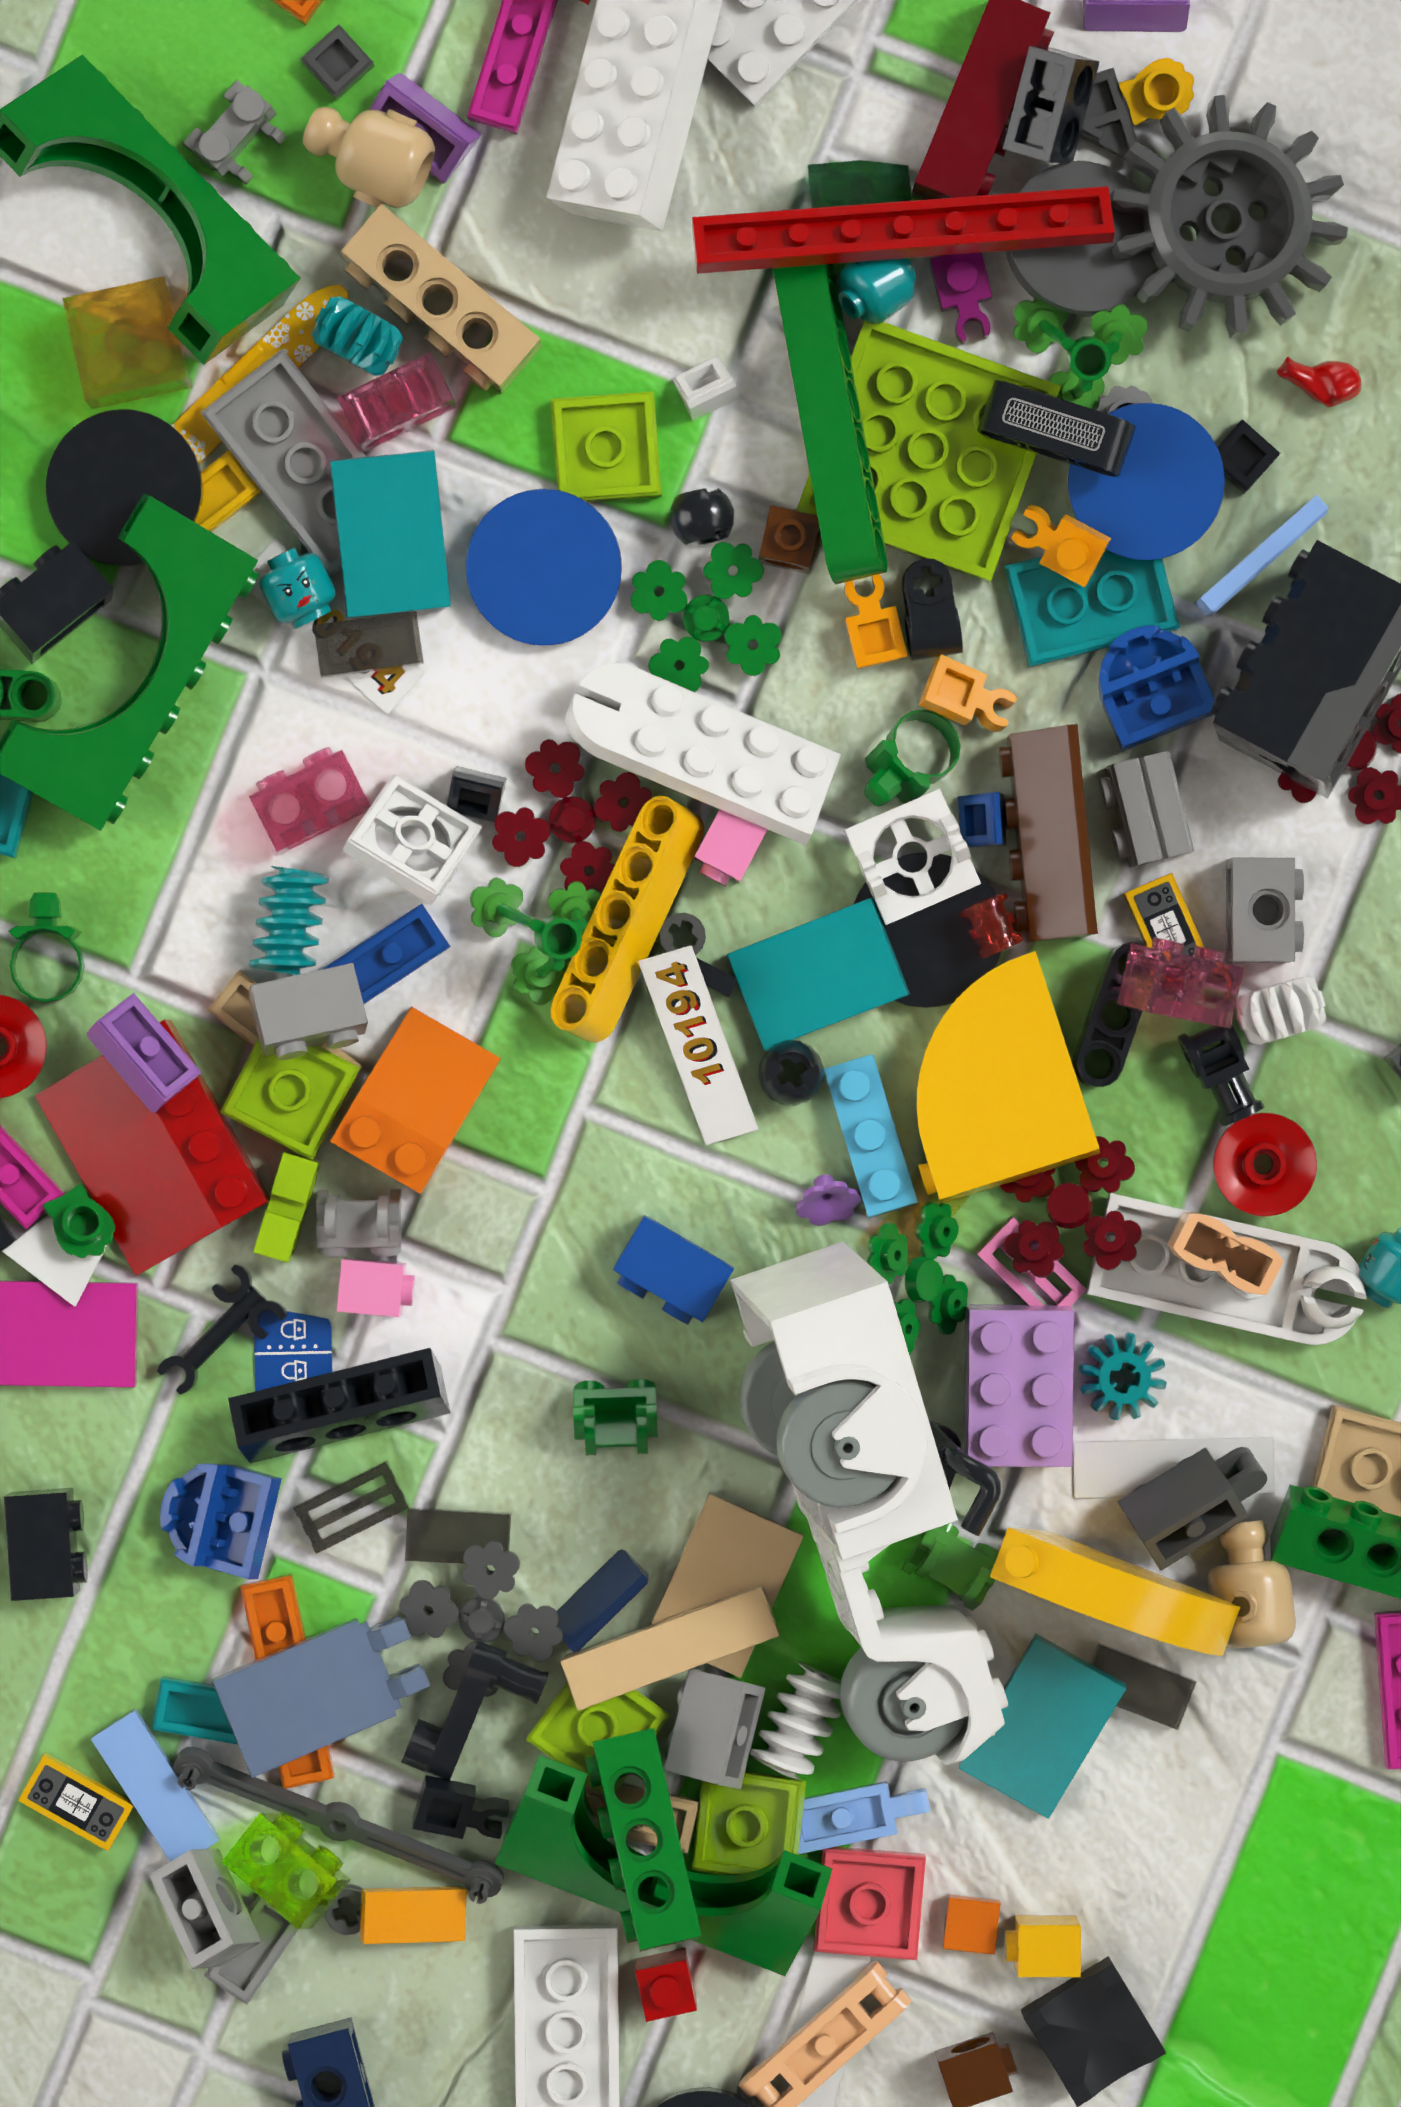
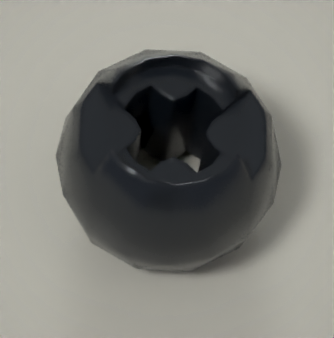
M706 488L693 490L675 497L670 508V524L677 538L685 545L697 541L698 545L712 543L729 537L734 526V508L728 496L719 488L711 492H707Z
M785 1040L774 1044L765 1052L759 1064L758 1078L763 1091L772 1100L782 1105L797 1106L808 1102L818 1093L824 1080V1066L819 1054L810 1045L801 1041ZM787 1058L792 1064L802 1062L806 1069L800 1074L802 1084L795 1088L790 1082L781 1084L777 1078V1075L783 1071L780 1063Z

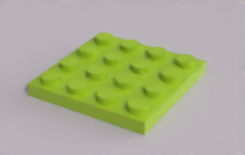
M864 319L851 356L885 546L921 559L938 560L951 570L990 583L1037 453L994 440L977 431L994 381L1000 380L1057 398L1061 386L885 322L872 324ZM809 473L796 511L817 515Z

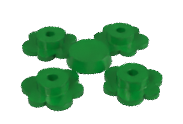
M719 542L712 548V561L704 566L703 573L707 579L712 580L711 590L715 596L700 595L692 599L688 604L687 595L682 590L686 583L685 576L677 571L672 572L671 567L665 561L655 560L648 565L646 573L638 572L633 576L632 584L637 589L633 592L630 599L633 609L643 614L650 612L651 617L657 621L666 619L669 612L679 613L684 610L683 623L687 632L692 636L684 637L678 643L673 639L663 640L660 644L661 653L653 655L649 660L648 667L652 675L696 692L702 683L700 675L706 673L709 668L708 660L700 656L701 645L698 640L713 641L724 633L725 641L730 646L726 654L728 661L732 664H740L742 670L750 676L761 674L765 670L766 663L774 664L779 660L780 651L776 646L782 638L780 628L774 623L762 624V620L756 615L748 616L744 624L734 623L728 627L729 611L724 602L720 600L729 599L734 594L739 597L749 596L752 592L751 583L758 582L764 574L762 563L752 557V549L747 544L741 543L734 548L728 542ZM731 566H736L738 569L737 574L734 576L728 573ZM657 587H663L664 594L662 596H656L655 589ZM751 640L758 642V647L755 650L749 648ZM679 660L684 662L682 670H677L675 667L676 662Z
M929 1202L924 1205L921 1212L922 1222L916 1227V1237L921 1241L920 1251L922 1256L914 1258L909 1266L907 1237L904 1234H899L895 1224L884 1223L878 1231V1236H872L868 1242V1249L871 1254L867 1259V1263L887 1280L888 1284L894 1281L895 1276H901L905 1273V1289L910 1299H901L898 1303L894 1302L909 1355L914 1349L915 1340L920 1330V1322L915 1316L916 1308L914 1302L929 1303L931 1308L928 1312V1319L930 1323L937 1324L941 1334H952L956 1329L957 1322H962L965 1319L968 1297L967 1285L962 1281H956L955 1277L951 1274L943 1275L941 1266L934 1260L938 1256L947 1257L950 1253L951 1245L958 1236L959 1226L956 1219L951 1217L952 1210L949 1204L941 1203L938 1205L937 1203Z

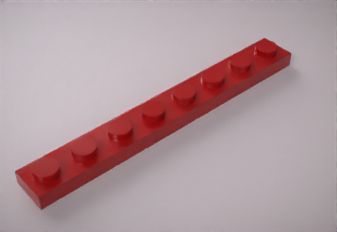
M1108 186L692 217L697 274L1113 243L1115 234Z

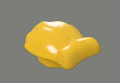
M1162 58L1150 63L1134 79L1119 83V88L1128 104L1134 126L1148 118L1161 119L1166 112L1173 108L1180 115L1185 113L1194 98L1192 90L1194 76L1185 71L1184 65L1181 62L1173 61L1171 58Z

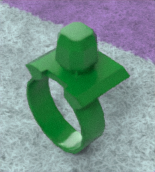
M925 709L911 711L901 717L888 733L886 740H882L865 757L867 768L874 774L865 784V797L877 807L886 805L894 797H897L905 804L921 797L930 788V784H934L944 778L959 760L961 749L958 733L950 721L937 713ZM918 720L929 723L941 732L947 741L950 751L949 766L944 772L931 775L920 772L914 773L903 765L897 756L898 749L895 742L897 728L900 724Z
M36 892L30 899L29 917L34 918V926H15L8 931L15 939L20 940L12 951L9 967L12 980L20 992L34 1000L52 1002L62 1000L72 994L83 979L85 968L83 954L74 941L82 932L71 926H57V918H62L61 901L57 893ZM49 932L59 934L71 943L77 952L79 971L76 981L68 991L59 997L43 999L35 997L23 988L17 978L15 964L17 954L26 941L37 934Z

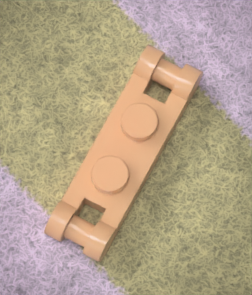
M877 1961L872 1962L860 1972L849 1986L765 2061L750 2070L741 2079L738 2086L749 2098L755 2096L764 2107H797L909 2006L911 1998L902 1988L895 1989L885 1978L887 1976L886 1970ZM869 1993L880 2003L879 2007L871 2014L859 2003ZM778 2074H781L791 2085L781 2093L770 2083Z

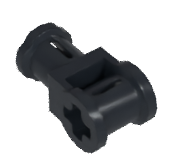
M1225 1014L1217 1018V1024L1192 1036H1188L1185 1033L1178 1036L1179 1045L1193 1074L1199 1079L1203 1089L1211 1088L1223 1114L1219 1119L1222 1126L1237 1122L1265 1108L1262 1100L1255 1099L1243 1072L1250 1069L1244 1058L1245 1055L1240 1040ZM1215 1042H1221L1219 1045L1201 1052L1203 1048ZM1228 1083H1229V1085H1230V1087H1231V1089H1232V1091H1233V1093H1234V1096H1233V1094H1232V1092H1231V1090H1230V1088H1229V1086H1228Z

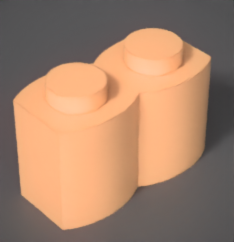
M1196 1212L1182 1213L1167 1243L1171 1252L1185 1263L1203 1270L1215 1271L1221 1279L1231 1286L1258 1295L1268 1294L1284 1262L1282 1257L1269 1245L1246 1236L1235 1235L1221 1221Z

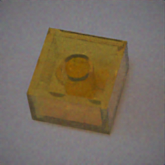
M165 276L62 298L84 400L91 409L193 388L184 345L167 328L177 311L172 288Z

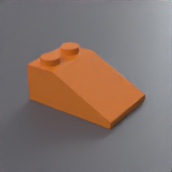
M411 1006L355 1097L330 1142L421 1194L425 1191L501 1058Z

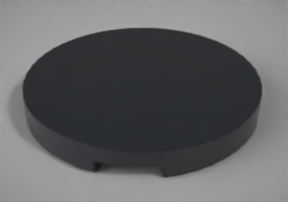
M130 409L109 410L83 420L73 427L58 444L47 471V503L52 519L60 533L69 543L73 541L84 555L111 566L133 567L145 565L141 558L127 544L118 539L144 493L193 522L196 521L200 506H202L203 483L201 468L191 446L170 424L142 411Z
M914 853L897 858L898 864L906 872H919L926 865L927 853ZM939 854L933 857L932 865L927 872L934 888L940 886L949 873L952 858L949 855ZM978 871L976 873L981 882L980 885L888 925H885L882 920L910 992L909 995L894 1000L895 1002L921 1008L939 1007L954 1003L972 983L995 968L1004 941V919L994 890ZM895 873L882 879L885 886L898 894L907 896L919 895L912 878ZM866 882L858 892L853 905L872 898Z

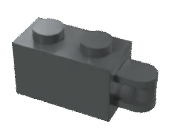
M1205 1447L1194 1455L1181 1460L1176 1466L1147 1484L1139 1486L1132 1493L1117 1502L1159 1570L1162 1571L1248 1518L1249 1515L1241 1501L1264 1487L1267 1482V1474L1247 1447L1236 1448L1214 1461Z

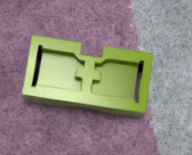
M288 1151L283 1152L253 1253L287 1263L293 1260L322 1164L321 1161L311 1160L305 1156Z

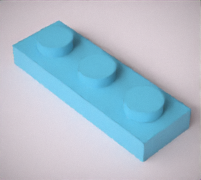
M867 1055L825 1068L824 1073L868 1218L919 1204L874 1055Z

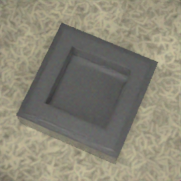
M339 24L301 58L302 64L336 101L375 67L374 62Z

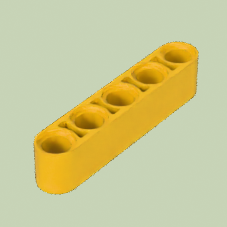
M653 797L640 810L582 935L580 949L572 957L551 1004V1018L554 1024L561 1030L588 1042H601L609 1037L615 1029L641 973L638 961L647 959L702 841L704 823L701 817L669 797Z

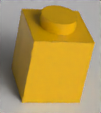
M1014 1915V1930L1005 1931L1006 1962H1014V1968L1018 1977H1081V1924L1076 1915Z

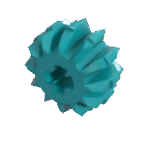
M340 296L331 297L325 308H321L315 320L316 325L311 333L317 345L374 376L384 375L389 365L394 363L399 353L398 348L403 340L397 327Z
M1110 1333L1104 1335V1343L1108 1352L1103 1354L1094 1345H1090L1087 1348L1089 1355L1098 1360L1096 1366L1087 1363H1081L1078 1366L1080 1373L1094 1376V1380L1084 1382L1079 1386L1080 1392L1085 1395L1100 1391L1090 1405L1096 1412L1102 1410L1111 1400L1109 1417L1112 1420H1119L1123 1404H1126L1128 1413L1133 1419L1140 1418L1141 1412L1137 1404L1138 1400L1142 1399L1151 1408H1155L1158 1404L1156 1398L1147 1393L1149 1387L1156 1389L1166 1388L1167 1382L1165 1380L1151 1377L1152 1372L1159 1371L1165 1367V1362L1161 1358H1154L1145 1362L1152 1353L1154 1345L1146 1341L1134 1352L1136 1338L1133 1333H1125L1121 1349L1118 1348L1115 1337ZM1122 1363H1130L1131 1365L1127 1367V1370L1135 1373L1133 1382H1124L1122 1390L1114 1389L1117 1383L1110 1379L1111 1370L1119 1371Z

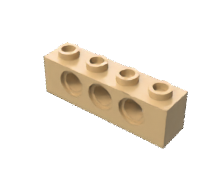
M382 203L341 250L344 260L349 263L344 271L356 283L367 291L372 285L376 286L388 297L383 303L387 309L405 324H408L412 318L428 331L423 336L424 340L444 357L447 358L453 352L467 364L463 373L484 391H487L492 385L502 394L542 347L541 339ZM401 257L411 261L413 271L407 279L393 281L385 275V268L392 259ZM435 291L448 293L453 298L450 310L442 315H433L427 312L424 308V303L431 293ZM477 324L487 326L493 333L491 342L481 349L471 348L463 341L467 329Z

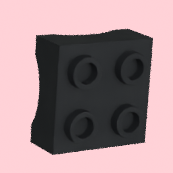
M1109 1956L1081 1972V1977L1071 1978L1020 2009L1024 2020L1077 2107L1092 2099L1100 2091L1126 2074L1166 2054L1161 2042Z

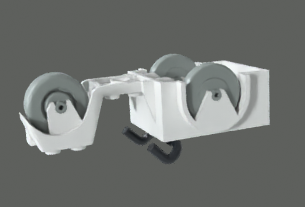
M843 1241L731 1279L730 1281L745 1327L743 1333L746 1341L751 1347L774 1340V1342L765 1346L754 1356L742 1376L739 1388L741 1417L754 1439L767 1451L778 1456L783 1471L792 1482L799 1508L808 1519L813 1539L817 1544L838 1617L845 1629L852 1634L861 1646L849 1661L841 1680L840 1703L845 1720L861 1743L870 1751L883 1758L906 1762L921 1760L936 1754L943 1765L963 1761L1005 1725L1001 1709L1008 1707V1701L999 1678L992 1679L987 1662L994 1659V1654L986 1632L984 1630L978 1631L972 1616H964L954 1604L882 1608L875 1590H868L862 1573L869 1571L868 1561L890 1544L958 1521L949 1491L956 1473L980 1486V1490L961 1524V1527L966 1531L980 1536L999 1500L1001 1481L993 1469L961 1450V1441L953 1430L940 1423L928 1420L888 1281Z

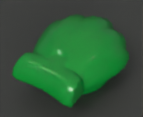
M82 1184L75 1186L63 1196L48 1201L43 1205L45 1212L53 1219L56 1239L60 1247L67 1254L75 1255L79 1258H85L88 1255L99 1256L104 1252L105 1245L111 1244L113 1241L115 1224L112 1217L102 1206L88 1198Z

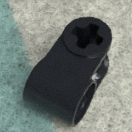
M925 558L912 563L906 568L902 576V592L906 613L904 616L905 631L911 661L938 657L941 654L947 656L963 653L962 632L958 610L955 607L952 578L947 567L935 559ZM921 568H928L930 576L939 577L940 585L932 588V597H925L923 589H914L913 579L921 576Z

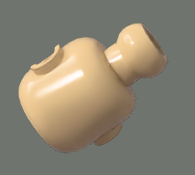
M320 107L311 115L303 135V144L311 154L316 156L331 155L336 158L335 171L337 177L344 186L355 191L353 197L375 207H379L382 203L394 208H403L413 203L428 178L435 154L432 138L427 132L415 126L417 121L391 109H388L387 113L375 109L363 111L350 123L343 120L335 109Z
M1262 1520L1240 1522L1219 1535L1221 1545L1227 1551L1229 1564L1214 1567L1210 1570L1207 1577L1210 1595L1241 1607L1226 1648H1249L1287 1642L1293 1636L1296 1628L1289 1571L1285 1565L1266 1560L1264 1547L1269 1537L1266 1524Z

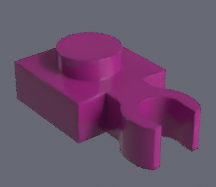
M982 253L943 255L930 258L929 265L941 312L952 309L957 310L958 320L955 325V334L959 343L965 344L967 341L963 326L969 321L978 322L982 327L983 338H988L991 329L988 317L980 310L978 303L990 301L993 296Z

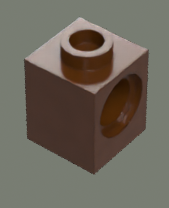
M770 505L758 560L765 565L808 574L819 530L817 515Z
M993 2032L935 2051L952 2107H970L1013 2092L1008 2076L1017 2074L1018 2071L1008 2043L998 2046Z

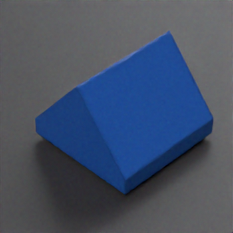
M1000 792L958 796L960 833L963 840L966 841L968 848L1007 845L1004 795Z

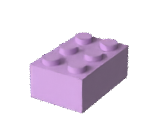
M966 1305L964 1452L989 1467H1072L1074 1310L1070 1306Z

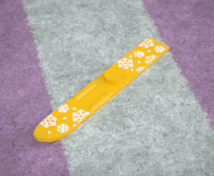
M340 284L326 286L304 298L171 425L191 446L199 465L223 442L200 412L281 349L285 351L299 369L321 347L315 343L311 335L321 308H325L331 297L340 296L348 300V292L345 287Z

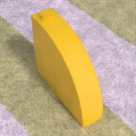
M1036 951L1007 961L972 983L946 1011L934 1030L926 1048L917 1086V1118L927 1163L918 1165L927 1195L937 1192L941 1203L950 1202L1100 1154L1099 1145Z
M1008 1527L990 1577L1114 1626L1168 1644L1216 1656H1223L1241 1608L1238 1605L1051 1531Z

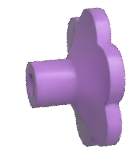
M820 1175L814 1179V1186L804 1191L803 1199L796 1205V1212L799 1217L809 1218L810 1223L817 1226L826 1225L832 1220L843 1221L853 1215V1207L860 1204L861 1196L858 1190L848 1188L845 1182L834 1181L831 1175Z

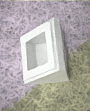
M719 356L672 379L692 421L739 399L736 384Z

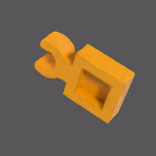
M1029 505L1023 515L1035 521L1038 527L1037 533L1027 534L1017 528L1011 539L1023 548L1039 546L1044 549L1045 552L1039 564L1085 588L1111 538L1067 514L1063 516L1059 525L1056 526L1051 523L1050 517L1044 509L1035 505Z
M880 574L871 576L874 592L867 597H862L856 593L853 581L845 582V596L850 604L857 607L859 615L845 618L856 670L908 657L896 606L881 609L879 601L884 593V581Z
M941 654L934 660L919 706L964 726L975 715L978 717L981 725L987 730L1001 732L1007 727L1009 721L995 714L993 704H999L1009 709L1016 702L1017 697L1006 689H995L992 691L984 689L983 686L987 674Z

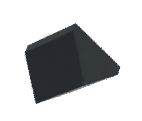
M457 766L452 774L447 806L459 814L495 822L499 814L507 778Z

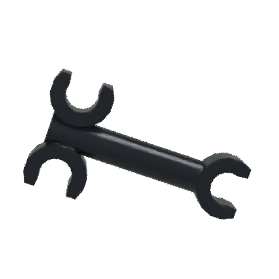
M236 1264L231 1268L241 1282L240 1289L236 1293L227 1292L219 1283L212 1287L214 1295L220 1301L234 1304L182 1356H171L159 1365L157 1372L161 1376L165 1375L174 1365L180 1366L185 1370L186 1379L176 1389L179 1394L190 1391L196 1385L198 1380L197 1369L247 1319L250 1331L256 1337L266 1339L269 1333L261 1326L259 1320L262 1312L270 1310L281 1320L288 1316L286 1308L281 1303L267 1300L252 1285L251 1274L245 1267Z

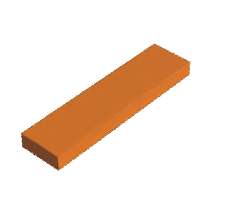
M292 1574L246 1583L240 1586L256 1660L306 1639ZM329 1745L279 1766L283 1788L287 1789L334 1779L335 1773Z

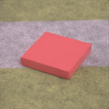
M837 1846L822 1849L821 1864L832 1868V1873L821 1910L816 1918L814 1952L917 1960L926 1863L925 1854Z

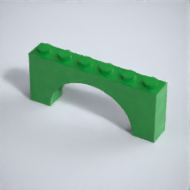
M83 54L0 109V157L19 177L37 169L55 166L89 170L127 187L148 203L164 220L181 248L188 272L187 298L184 299L167 328L203 365L280 309L301 278L290 268L289 264L254 231L252 226L217 193L216 189L181 156L174 146L168 143L144 118L143 114L134 108L108 81L106 76L97 70Z
M145 493L139 500L118 539L127 544L145 563L155 582L160 599V639L157 652L147 675L135 692L120 707L95 722L71 729L53 730L36 728L12 719L0 739L1 775L100 831L106 821L114 824L121 815L128 800V797L123 795L124 790L132 777L140 779L149 767L154 756V752L149 750L158 732L165 735L174 724L180 712V707L175 705L184 687L191 690L199 681L206 667V662L202 661L201 658L211 642L216 645L221 642L232 623L233 618L227 615L237 597L244 600L248 596L259 575L258 572L253 570L258 562L256 558Z
M538 1755L507 1827L495 1864L618 1912L630 1910L626 1889L615 1891L608 1860L618 1858L614 1837L603 1839L600 1821L593 1813L586 1797L585 1783L588 1773ZM627 1845L628 1849L633 1854L638 1856H645ZM783 1850L774 1862L749 1873L710 1875L687 1871L702 1935L701 1938L693 1939L692 1941L786 1976L821 1910L832 1868ZM649 1878L640 1885L638 1897L646 1907L658 1908L668 1900L669 1889L662 1880Z

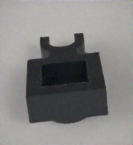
M425 1775L413 1814L412 1829L463 1839L466 1827L477 1829L484 1836L500 1839L502 1835V1821L491 1820L487 1817L498 1815L507 1818L509 1800L497 1797H488L482 1800L475 1799L476 1785Z

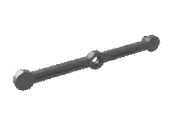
M197 1747L182 1749L174 1762V1770L179 1777L178 1784L181 1788H184L185 1783H188L186 1790H192L196 1785L208 1783L318 1826L321 1832L332 1840L347 1841L351 1839L464 1883L469 1891L471 1901L474 1902L476 1896L479 1897L477 1900L478 1904L486 1902L487 1898L497 1895L501 1890L504 1874L498 1865L486 1860L471 1862L361 1819L356 1809L347 1803L331 1802L325 1805L259 1778H252L249 1774L215 1762L207 1751ZM333 1820H339L345 1825L337 1824Z

